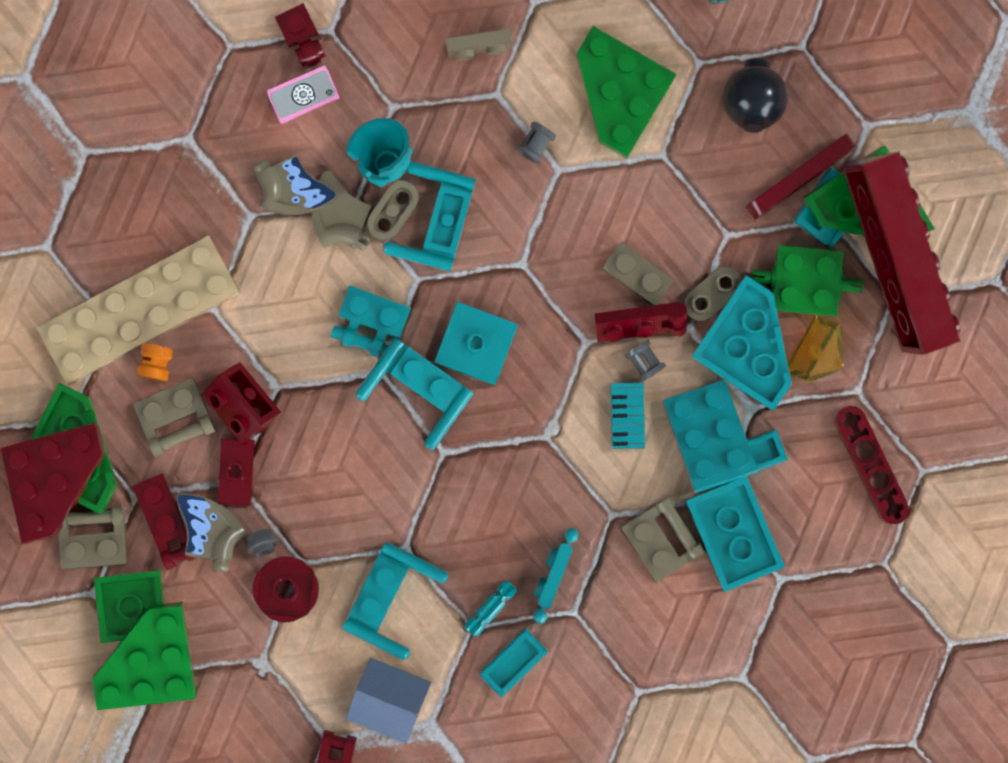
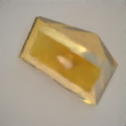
M815 315L788 363L790 375L812 383L843 369L842 326Z

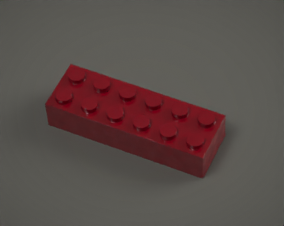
M899 151L876 154L842 166L901 351L904 353L926 355L961 342L958 335L960 324L957 317L951 313L948 304L950 293L947 286L941 282L939 276L940 262L936 253L931 251L928 241L930 231L927 223L921 219L918 210L920 200L916 190L911 188L908 179L910 169L906 159L903 156L901 157Z

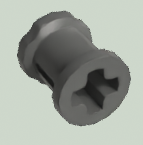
M533 121L530 125V132L523 143L516 146L515 150L533 163L540 164L542 153L549 142L554 141L557 136L543 125Z
M649 339L624 355L626 359H631L641 374L639 378L641 382L646 381L666 367L664 362L660 363L649 347L651 344ZM640 355H643V356H644V358L646 359V361L648 362V364L650 365V367H648V366L646 365V363L644 362V360L642 359V357H641Z

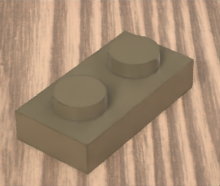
M510 28L445 39L448 58L455 57L456 61L470 60L474 58V54L487 52L488 56L501 55L506 53V49L512 48Z
M623 242L620 243L602 268V270L650 305H657L674 281V279Z

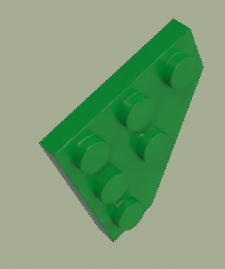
M593 26L577 52L579 68L581 69L599 143L627 159L677 74Z
M885 145L879 147L878 149H876L875 151L868 154L862 159L871 157L876 154L890 152ZM843 171L802 197L818 226L864 237ZM920 204L918 210L921 219L927 223L931 232L935 228Z
M59 383L30 440L96 423L99 426L91 398ZM99 426L105 457L86 483L88 485L77 503L103 515L118 484Z
M183 601L150 605L135 626L117 645L106 662L97 670L92 678L97 710L196 699L197 694Z

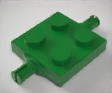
M778 245L776 262L772 271L752 269L751 274L764 276V278L751 277V279L757 283L770 284L771 291L774 293L776 309L781 312L837 317L839 298L842 292L862 293L863 287L850 286V284L863 285V279L844 278L842 271L843 251Z

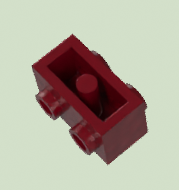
M240 362L219 374L201 394L242 445L263 432L281 413Z

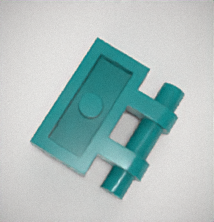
M349 286L338 316L349 320L350 323L347 329L335 325L330 337L342 341L341 345L351 348L353 345L369 351V355L379 358L389 346L385 344L387 335L398 339L401 338L411 308ZM360 325L376 330V337L372 339L358 334Z

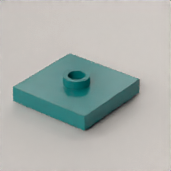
M457 302L434 363L496 386L518 324Z

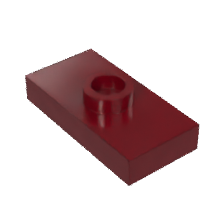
M221 438L218 504L252 506L255 440H249L242 445L238 439Z

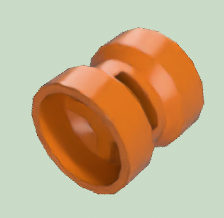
M142 343L140 353L143 358L142 362L137 365L136 376L168 382L169 371L167 364L172 360L174 349Z

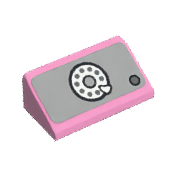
M326 65L266 91L281 124L340 99Z

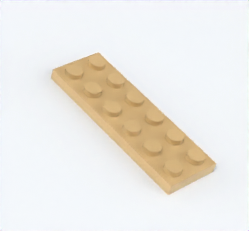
M208 235L36 328L66 385H71L140 348L142 343H149L241 293L214 242Z

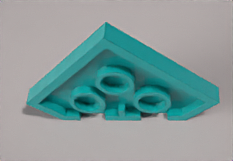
M746 275L692 355V358L772 411L775 410L792 382L774 293Z

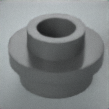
M271 529L259 530L247 537L248 545L246 549L249 554H256L257 557L266 556L274 552V547L279 543L276 535H273Z

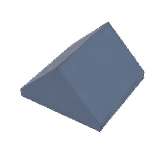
M370 658L355 691L346 720L407 744L431 682Z

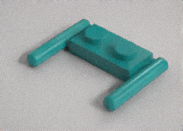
M410 161L407 173L441 182L423 251L386 242L383 246V252L387 255L451 272L476 178Z
M394 337L356 391L355 396L359 401H366L384 374L388 372L444 412L424 441L427 449L434 450L474 393Z
M570 528L564 533V539L567 541L566 544L561 542L559 549L552 547L546 565L550 566L551 570L547 579L540 578L534 596L539 598L537 604L541 606V609H537L533 613V618L537 623H544L547 619L544 609H550L574 548L569 546V544L576 541L579 536L578 531L574 528Z
M386 541L342 630L402 660H406L410 655L409 648L377 632L409 568L439 583L447 581L448 572Z

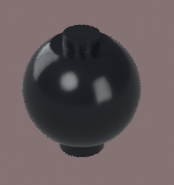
M755 58L747 60L744 68L736 71L729 78L723 91V105L728 117L736 125L750 133L761 132L763 129L769 128L778 122L788 104V92L783 79L778 73L770 69V63L764 59Z

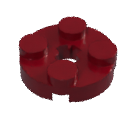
M289 556L277 557L266 563L256 574L253 582V597L260 610L268 618L277 622H293L308 615L316 605L319 597V581L313 568L303 560ZM284 580H290L292 582L291 586L295 585V593L289 594L288 599L281 598L282 593H277V586L283 585Z

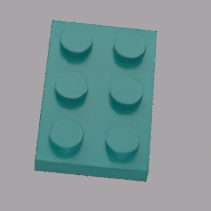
M725 380L663 400V405L695 493L758 472Z
M747 476L685 501L723 592L785 567Z

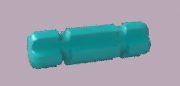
M504 580L496 588L498 591L495 594L492 593L475 612L477 615L475 617L472 616L466 622L464 627L470 634L475 637L479 636L485 629L484 625L486 623L489 624L506 605L504 602L507 599L510 600L516 594V587L509 581Z

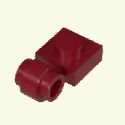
M304 3L275 16L289 48L299 44L300 47L294 51L302 67L307 65L312 67L321 63L320 59L326 55L318 39L314 41L310 39L318 35V32Z

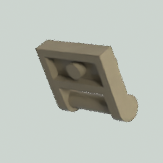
M194 378L133 403L155 458L165 454L164 450L201 434L210 435L216 432ZM197 413L199 422L164 437H158L156 430Z
M671 496L621 527L656 583L706 552L701 543L697 544L674 508L676 503ZM663 513L687 551L681 556L677 555L655 520V517Z
M123 505L113 506L112 509L105 510L103 515L95 511L68 513L62 523L64 525L58 533L61 569L128 564L125 510ZM112 522L114 524V532L71 535L70 526Z

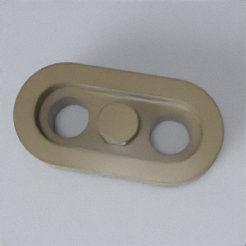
M407 181L393 183L368 217L367 227L375 239L379 241L392 240L412 215L419 203V195L413 184ZM400 194L409 196L406 204H399L397 202V197ZM382 220L390 222V227L386 231L378 228V224Z
M729 267L715 270L687 295L684 301V305L687 308V316L696 322H704L713 317L728 303L740 285V275ZM728 278L731 281V287L728 289L722 288L719 284L720 279ZM697 299L706 301L707 307L705 310H698L695 307Z

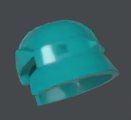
M376 118L364 123L354 131L348 141L346 153L353 160L358 159V169L362 177H365L370 183L383 187L387 183L400 179L405 174L410 164L413 149L409 147L410 139L407 129L399 121L390 118Z

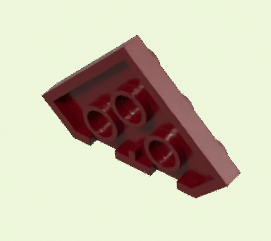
M92 423L1 448L21 544H29L55 537L64 525L62 524L71 508L77 504L88 485L86 483L105 457L98 424Z

